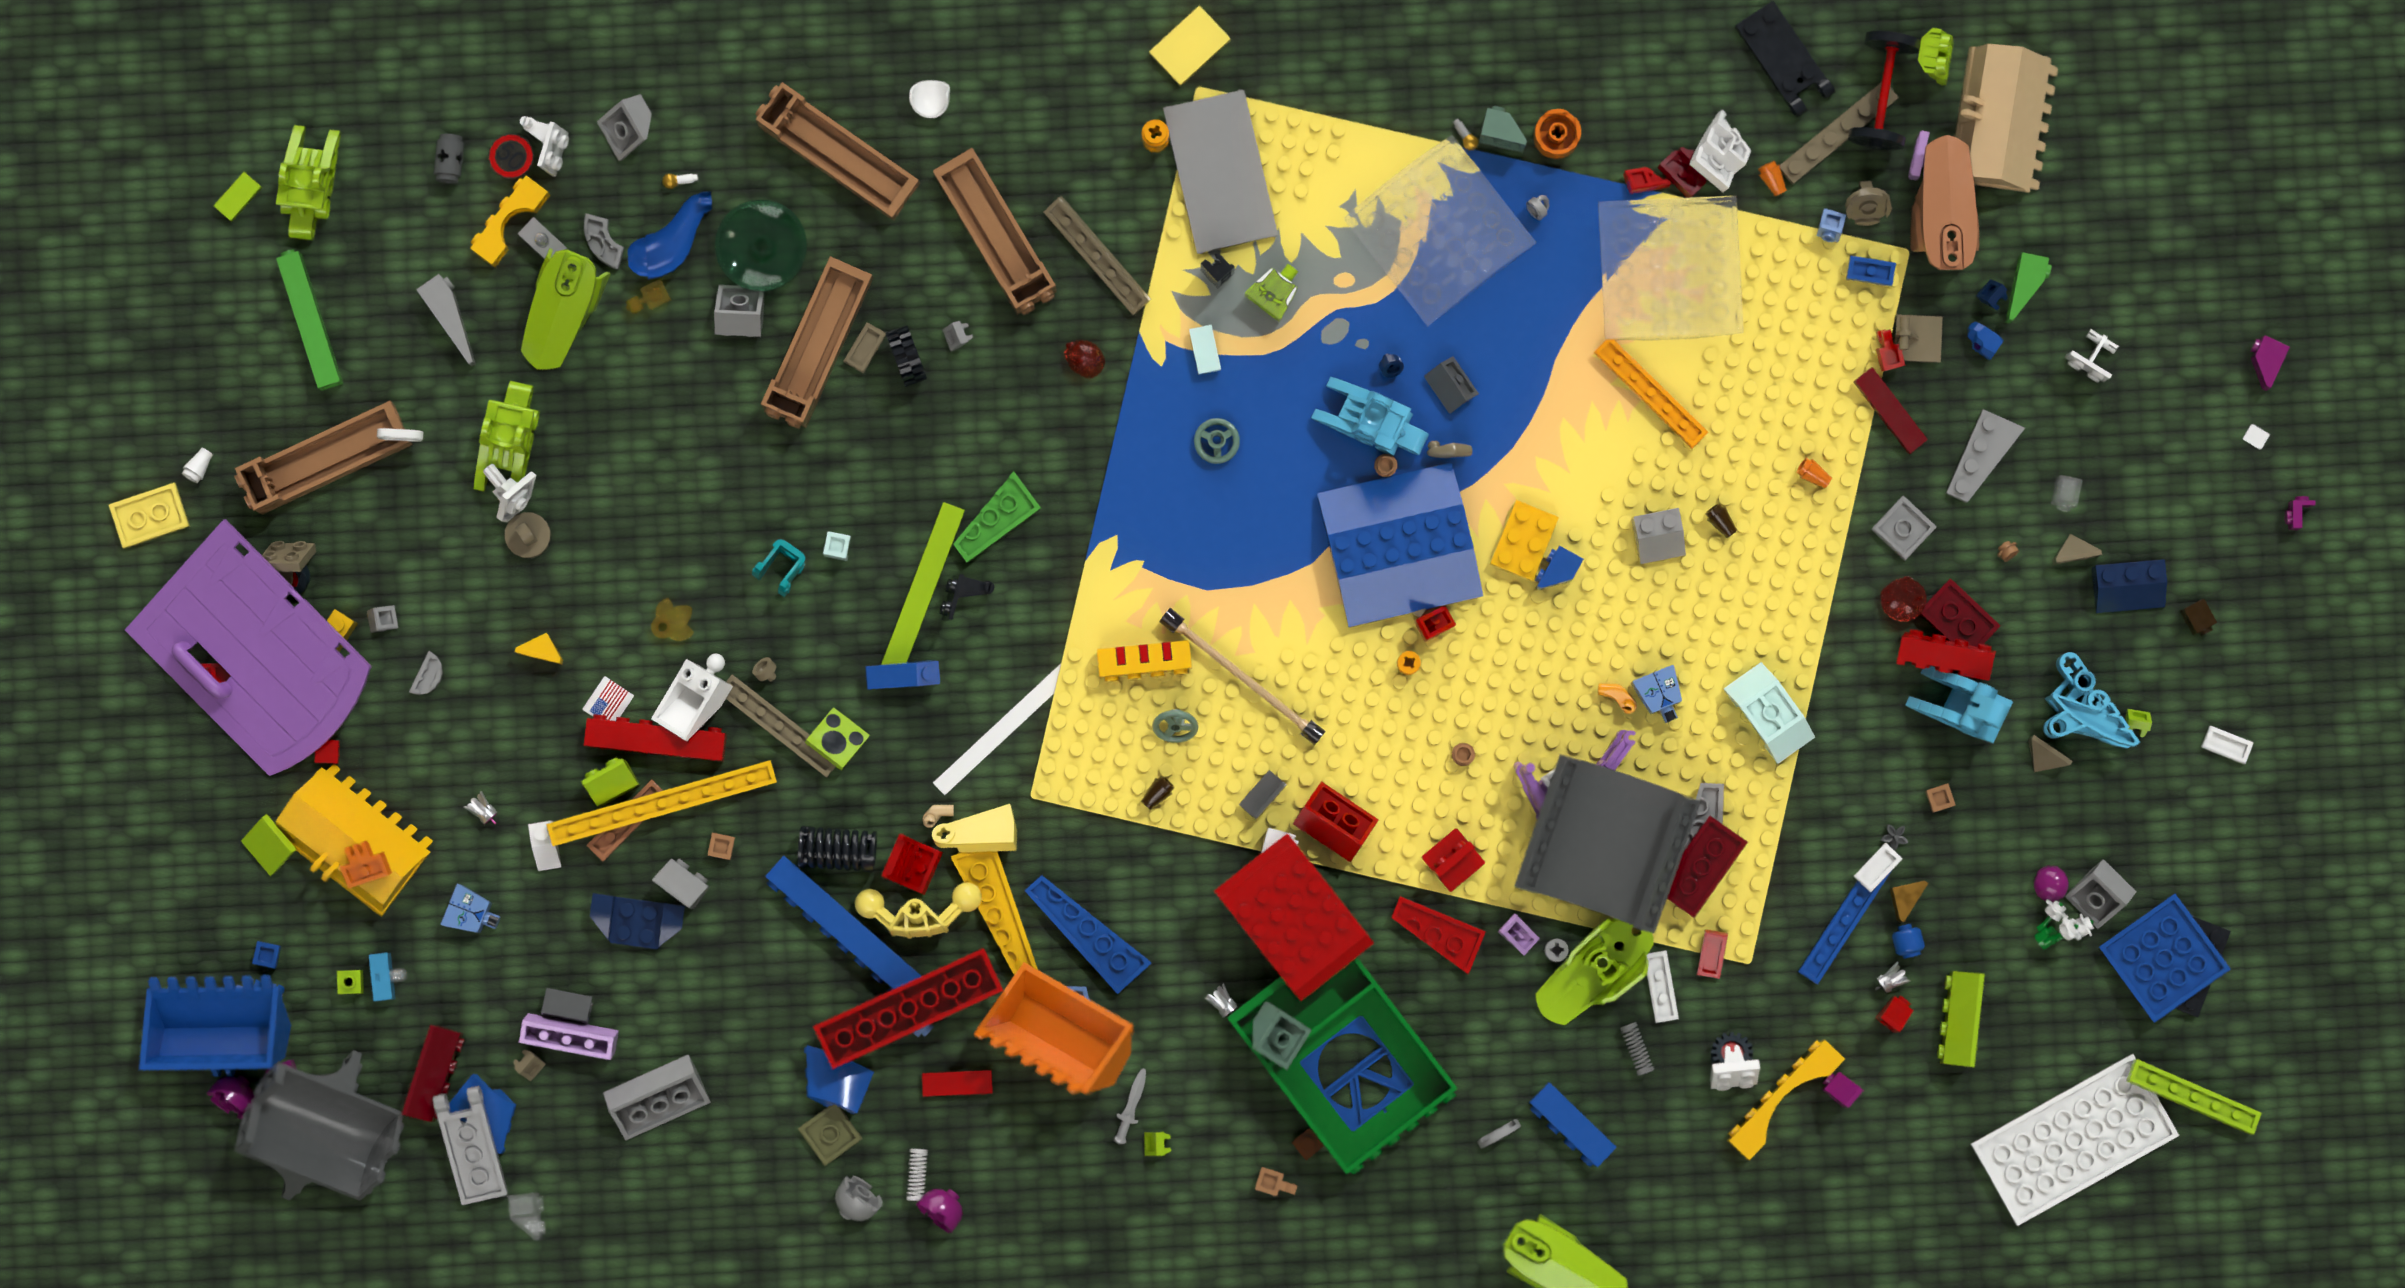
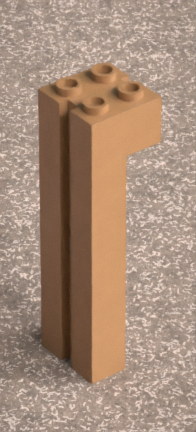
M783 82L780 86L776 85L769 94L771 98L767 105L762 104L755 114L759 128L894 221L903 209L904 204L920 185L919 180L807 103L802 95Z
M973 148L933 170L934 176L1016 314L1022 313L1026 315L1035 309L1034 304L1042 301L1044 304L1055 297L1054 293L1057 292L1055 283L1043 263L1038 259Z
M829 257L775 380H771L761 402L767 416L779 420L780 417L786 418L787 424L797 429H800L801 426L807 428L873 280L872 274Z
M388 401L266 459L258 457L235 468L237 475L234 476L238 486L247 492L244 499L249 509L252 508L253 511L263 515L413 445L411 441L381 440L377 438V429L379 428L405 429L394 403Z

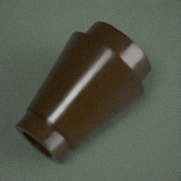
M1720 503L1714 505L1705 513L1708 517L1707 521L1726 538L1737 531L1726 507Z
M1161 775L1158 779L1155 778L1141 802L1152 810L1153 807L1172 795V790L1175 787Z

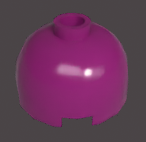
M240 1075L237 1078L223 1076L206 1093L209 1096H213L210 1100L218 1108L226 1113L234 1111L238 1114V1119L243 1118L248 1103L251 1104L254 1098L253 1090L249 1087L250 1082Z
M932 1189L925 1193L916 1204L923 1215L927 1213L934 1220L933 1223L947 1233H952L962 1219V1206L958 1202L960 1197L950 1189L947 1192L942 1189Z

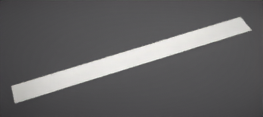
M1061 664L933 782L944 795L1054 694Z

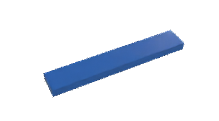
M1890 873L1872 892H1869L1861 883L1856 881L1798 970V973L1818 985Z

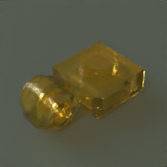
M661 279L640 288L643 298L639 299L638 296L630 298L626 301V309L631 314H635L644 309V303H647L649 309L653 310L671 301Z

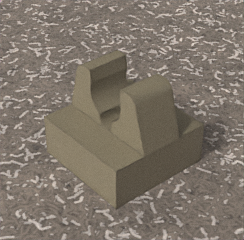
M523 1050L522 1053L525 1057L520 1062L516 1059L514 1060V1069L520 1075L532 1081L546 1063L532 1052Z

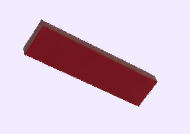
M1873 367L1853 381L1908 454H1911L1928 440Z

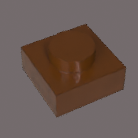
M1310 1128L1291 1142L1305 1160H1308L1324 1147Z

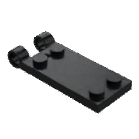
M1774 1L1735 25L1736 30L1796 118L1807 112L1805 104L1797 94L1812 84H1815L1824 99L1836 93L1832 83L1824 76ZM1802 78L1803 83L1799 84L1797 79Z

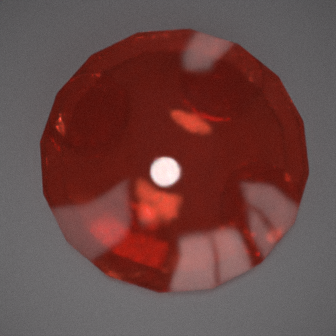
M1905 576L1894 580L1881 591L1883 611L1896 621L1915 619L1923 612L1926 606L1927 595L1925 590L1912 577Z

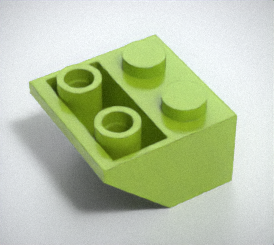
M616 757L605 763L606 768L602 770L594 769L584 775L586 779L581 782L597 807L600 808L640 786L626 760Z

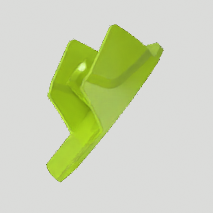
M549 248L536 281V292L529 312L521 348L525 358L536 369H554L562 365L573 341L588 320L590 314L596 310L611 273L605 272L596 277V267L591 260L570 250L556 251L552 255L553 249ZM567 279L570 280L568 283L570 287L564 285Z
M1616 918L1604 920L1573 949L1570 956L1536 992V1001L1541 1014L1554 1023L1566 1025L1592 1005H1604L1607 1002L1615 1001L1646 976L1649 967L1647 955L1654 944L1653 934L1640 930L1638 934H1632V927L1634 925ZM1618 941L1623 943L1622 949L1619 950L1614 947Z
M1541 1214L1537 1217V1222L1526 1219L1515 1224L1503 1245L1504 1257L1512 1265L1508 1267L1506 1272L1534 1288H1627V1279L1582 1245L1575 1235ZM1523 1237V1243L1518 1245L1517 1239ZM1535 1248L1543 1250L1541 1256L1536 1255V1252H1534Z

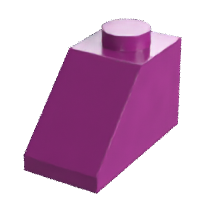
M2266 335L2261 337L2260 340L2256 339L2250 350L2253 352L2251 361L2260 385L2265 391L2272 387L2290 346Z
M1840 1072L1832 1073L1822 1082L1825 1085L1822 1090L1842 1108H1849L1864 1091Z

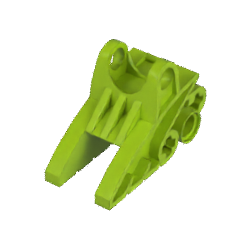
M294 125L284 162L280 165L276 205H280L281 214L290 215L289 238L313 240L317 218L328 219L330 199L328 197H331L333 191L341 132L329 130L323 150L303 148L306 127Z
M510 381L504 402L488 401L479 438L480 447L475 472V490L485 492L488 478L483 473V470L490 464H494L499 469L512 471L511 478L517 483L525 477L534 440L532 430H536L540 413L538 410L530 409L534 386Z

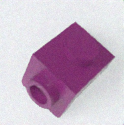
M2297 496L2295 500L2288 503V511H2285V524H2288V530H2299L2302 528V507L2315 506V500H2309L2308 496Z

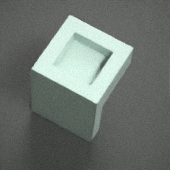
M828 531L823 552L824 556L847 561L851 536Z

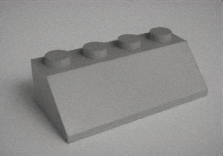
M689 1055L603 1092L608 1110L625 1140L711 1103Z

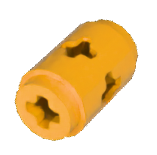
M1150 120L1142 128V143L1148 151L1157 153L1163 151L1168 146L1169 129L1161 120ZM1156 133L1160 135L1156 136L1155 139L1151 138V136H1155Z

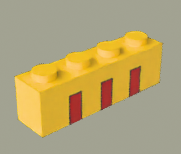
M1189 640L1097 649L1099 676L1104 678L1105 682L1118 681L1119 676H1128V680L1142 678L1141 674H1151V677L1165 676L1164 672L1174 671V675L1188 674L1187 670L1192 669Z

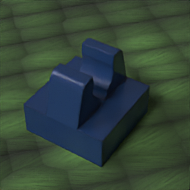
M1992 279L1976 295L1980 302L1996 310L2000 308L1996 303L2000 298L2005 301L2008 299L2006 287Z

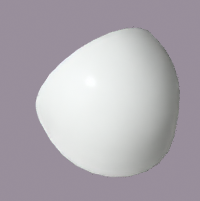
M935 80L923 81L913 85L910 90V104L915 112L923 117H938L946 111L949 105L950 87L944 82Z

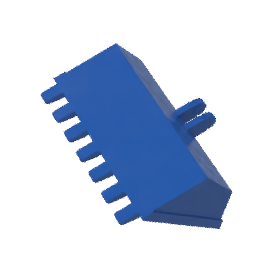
M231 976L223 978L224 987H217L214 977H205L206 988H199L195 977L186 978L187 988H180L175 977L167 979L168 988H161L158 978H149L150 989H147L139 1070L211 1069L213 1076L216 1077L221 1075L222 1069L225 1070L227 1076H234L236 1069L272 1068L277 1062L285 1058L291 1030V1023L279 986H273L270 976H261L262 987H255L251 976L242 977L243 987H236Z

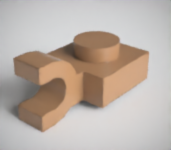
M1261 1167L1255 1189L1274 1196H1278L1279 1190L1295 1195L1298 1185L1282 1181L1283 1173Z

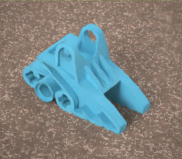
M1330 377L1326 387L1347 396V399L1338 416L1315 409L1311 419L1366 445H1376V449L1394 456L1398 447L1415 455H1420L1429 434L1409 424L1413 416L1410 412L1411 408L1374 391H1369L1343 380Z
M2072 652L2059 656L2056 661V667L2064 681L2050 696L2045 698L2057 714L2044 723V734L2050 739H2056L2069 733H2076L2093 737L2109 745L2124 749L2139 744L2140 741L2133 731L2128 729L2130 727L2124 718L2118 716L2120 712L2110 702L2109 696L2102 690H2093L2096 683L2095 677L2087 670L2081 659ZM2071 659L2073 662L2070 665L2071 667L2065 668L2064 663L2066 660ZM2079 669V671H2078L2077 673H2075L2074 675L2070 676V673H2073V671ZM2079 677L2084 680V688L2078 683ZM2067 686L2069 692L2065 695V697L2061 696L2060 694ZM2083 695L2080 702L2075 701L2077 698ZM2094 698L2097 700L2095 706L2092 703V701H2094ZM2054 722L2060 726L2059 733L2053 729Z
M1933 666L1922 669L1921 674L1952 688V691L1944 707L1909 696L1906 706L1956 728L1962 733L1994 743L2013 701L1998 695L1996 689L1986 684L1977 683L1954 673L1939 672Z

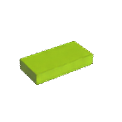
M243 172L216 202L214 207L230 221H233L262 187Z

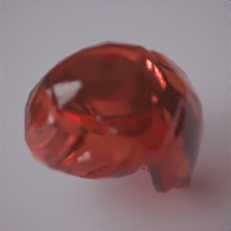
M1087 340L1066 343L1067 349L1064 351V355L1073 372L1089 379L1102 372L1105 366V357L1095 343Z

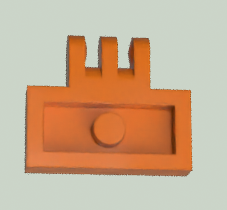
M368 841L361 842V845L359 843L354 844L353 848L351 846L345 848L349 863L342 865L340 869L348 889L392 873L384 851L373 855Z

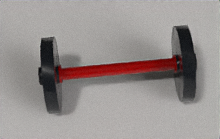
M1890 31L1866 32L1864 44L1875 50L1887 52L1874 128H1850L1848 135L1850 142L1873 149H1904L1906 138L1901 134L1883 130L1895 55L1919 53L1921 40L1910 35Z

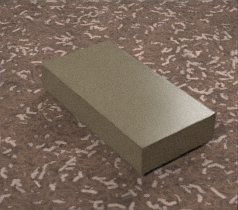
M866 322L843 362L864 374L885 339V332Z

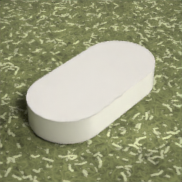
M377 429V438L381 440L412 442L423 440V431Z

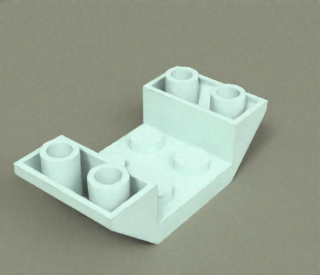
M1762 662L1724 688V691L1734 705L1742 710L1765 742V748L1777 764L1815 738L1801 711L1778 679Z

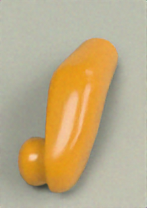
M1598 684V695L1613 698L1626 714H1632L1636 710V701L1622 685Z

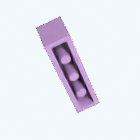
M528 1013L522 1021L519 1043L611 1060L616 1051L619 1031Z

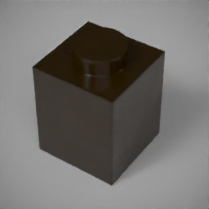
M2201 599L2180 610L2192 635L2199 633L2203 636L2212 631V625L2217 623L2205 599Z

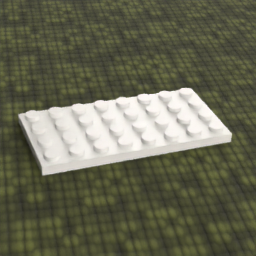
M2134 1054L2125 1057L1971 1143L1972 1148L2016 1226L2179 1136L2157 1095L2126 1081L2132 1062L2136 1059Z

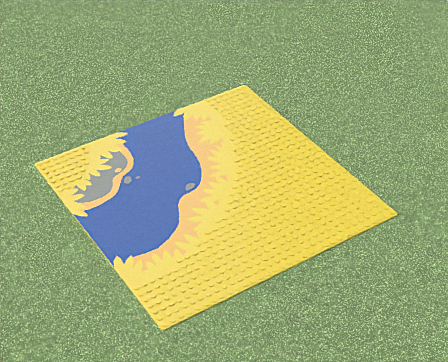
M1198 87L1193 101L1226 93ZM1246 97L1278 236L1197 254L1177 170L1148 291V296L1151 300L1145 305L1031 790V797L1036 800L1261 852L1267 830L1271 828L1294 834V840H1298V847L1313 864L1594 929L1607 918L1612 919L1613 917L1557 898L1514 887L1537 822V815L1522 788L1523 785L1513 765L1515 762H1521L1522 765L1534 764L1535 770L1532 774L1535 780L1539 782L1541 777L1555 769L1560 754L1596 764L1616 738L1618 731L1631 730L1635 731L1636 734L1629 735L1628 739L1634 740L1635 744L1618 765L1616 771L1694 799L1697 797L1700 783L1724 784L1723 825L1748 842L1695 918L1666 899L1656 931L1652 933L1653 942L1701 953L1705 929L1728 933L1724 959L1744 964L1751 963L1799 749L1777 764L1765 748V742L1742 710L1734 705L1724 691V688L1762 662L1778 679L1806 719L1875 411L1853 381L1871 367L1874 368L1882 379L1883 371L1880 369L1876 349L1881 348L1882 345L1878 341L1876 332L1891 329L1892 333L1908 263L1909 250L1841 234L1839 242H1827L1821 237L1816 236L1818 228L1696 200H1688L1687 198L1652 190L1630 194L1626 184L1478 150L1470 151L1461 146ZM1540 195H1545L1549 199L1547 215L1542 220H1537L1527 210L1526 202L1532 197L1537 198ZM1215 253L1220 254L1229 264L1232 263L1235 266L1234 274L1218 289L1200 270L1201 263L1205 259L1212 266L1215 264L1214 260H1218L1215 258ZM1857 256L1896 263L1893 285L1890 287L1847 280L1849 257ZM1289 264L1298 271L1291 281L1297 286V291L1282 320L1278 322L1246 298L1245 292L1271 268L1281 273L1285 266ZM1212 325L1221 370L1198 375L1189 329ZM1609 336L1708 431L1693 449L1594 354V351ZM1385 354L1398 355L1404 364L1403 371L1396 377H1385L1379 368V364ZM1454 356L1479 394L1461 405L1454 412L1448 413L1424 376L1441 362ZM1330 377L1343 380L1369 391H1374L1411 408L1410 412L1413 416L1409 424L1429 434L1420 455H1415L1400 447L1397 448L1393 456L1397 461V470L1392 476L1452 463L1472 538L1483 597L1446 605L1456 626L1426 643L1414 624L1418 617L1412 613L1348 628L1317 493L1386 478L1378 475L1374 468L1377 457L1386 453L1376 449V445H1366L1311 419L1315 409L1338 416L1347 399V396L1326 387ZM1213 418L1225 419L1232 423L1240 437L1239 449L1235 456L1221 464H1213L1203 460L1196 452L1194 446V436L1198 427L1203 422ZM1213 425L1205 431L1209 433L1214 430L1225 432L1228 429L1221 425ZM1232 436L1226 439L1225 445L1221 448V456L1226 455L1232 448ZM1201 437L1203 450L1208 455L1214 457V449L1210 447L1208 440ZM1214 437L1212 441L1214 444H1220L1221 438ZM1431 441H1438L1440 446L1450 443L1467 444L1472 447V455L1452 458L1430 457L1427 454L1429 450L1427 445ZM1805 458L1814 459L1832 477L1831 482L1825 489L1801 479L1800 475L1796 473L1799 465ZM1516 500L1559 517L1533 582L1490 564ZM1718 503L1726 507L1737 529L1728 538L1708 522V517L1705 515L1710 508ZM1679 508L1684 531L1686 555L1640 564L1631 519L1634 516ZM1561 546L1584 559L1572 581L1542 590L1536 588L1538 582L1535 579L1541 569L1546 570L1549 562L1546 559L1552 548L1557 550ZM1171 607L1184 618L1183 622L1190 631L1192 630L1204 642L1206 641V644L1208 643L1213 649H1216L1215 651L1220 652V655L1225 656L1227 660H1230L1229 662H1232L1234 666L1236 665L1243 673L1250 676V679L1252 678L1257 684L1264 687V690L1269 691L1271 695H1274L1273 697H1276L1278 701L1280 700V703L1282 702L1287 708L1294 711V714L1296 713L1301 719H1306L1308 722L1312 720L1323 728L1326 732L1315 746L1300 734L1302 731L1298 728L1297 724L1295 725V722L1290 721L1281 711L1279 712L1267 700L1265 701L1253 689L1251 690V687L1246 686L1244 682H1241L1242 680H1239L1237 676L1235 677L1223 665L1221 666V663L1219 664L1209 654L1207 655V652L1202 651L1200 647H1197L1198 645H1195L1193 641L1191 642L1184 634H1179L1177 631L1173 633L1163 626L1159 621ZM1440 607L1427 609V610H1425V612H1424V614H1423L1422 616H1424V615H1426V614H1428V613H1430V612H1432V611H1434V610H1436V609H1438V608H1440ZM1189 640L1192 669L1187 670L1188 674L1174 675V671L1164 672L1165 676L1151 677V674H1141L1142 678L1128 680V676H1119L1118 681L1105 682V679L1099 676L1097 649ZM1406 651L1415 652L1421 660L1418 671L1412 675L1402 674L1397 667L1399 656ZM1674 665L1682 701L1673 705L1678 718L1665 723L1660 711L1653 714L1648 712L1632 687L1631 682ZM1598 684L1622 685L1636 701V710L1632 714H1626L1613 698L1598 695ZM1179 709L1191 714L1197 720L1199 728L1197 734L1190 740L1172 743L1157 737L1152 728L1154 719L1163 712ZM1165 720L1159 724L1162 732L1168 729V723ZM1181 730L1180 732H1175L1172 736L1184 735L1189 731ZM1459 743H1467L1475 751L1473 762L1467 766L1457 765L1452 759V750ZM1270 770L1281 781H1284L1287 786L1255 820L1239 806V803ZM1162 775L1175 787L1172 790L1173 794L1150 810L1141 800L1155 778L1158 779ZM1321 781L1379 819L1351 863L1293 825ZM1457 828L1467 841L1474 845L1475 850L1485 861V864L1450 892L1423 861L1422 856L1452 830ZM1632 927V934L1640 932L1639 929Z

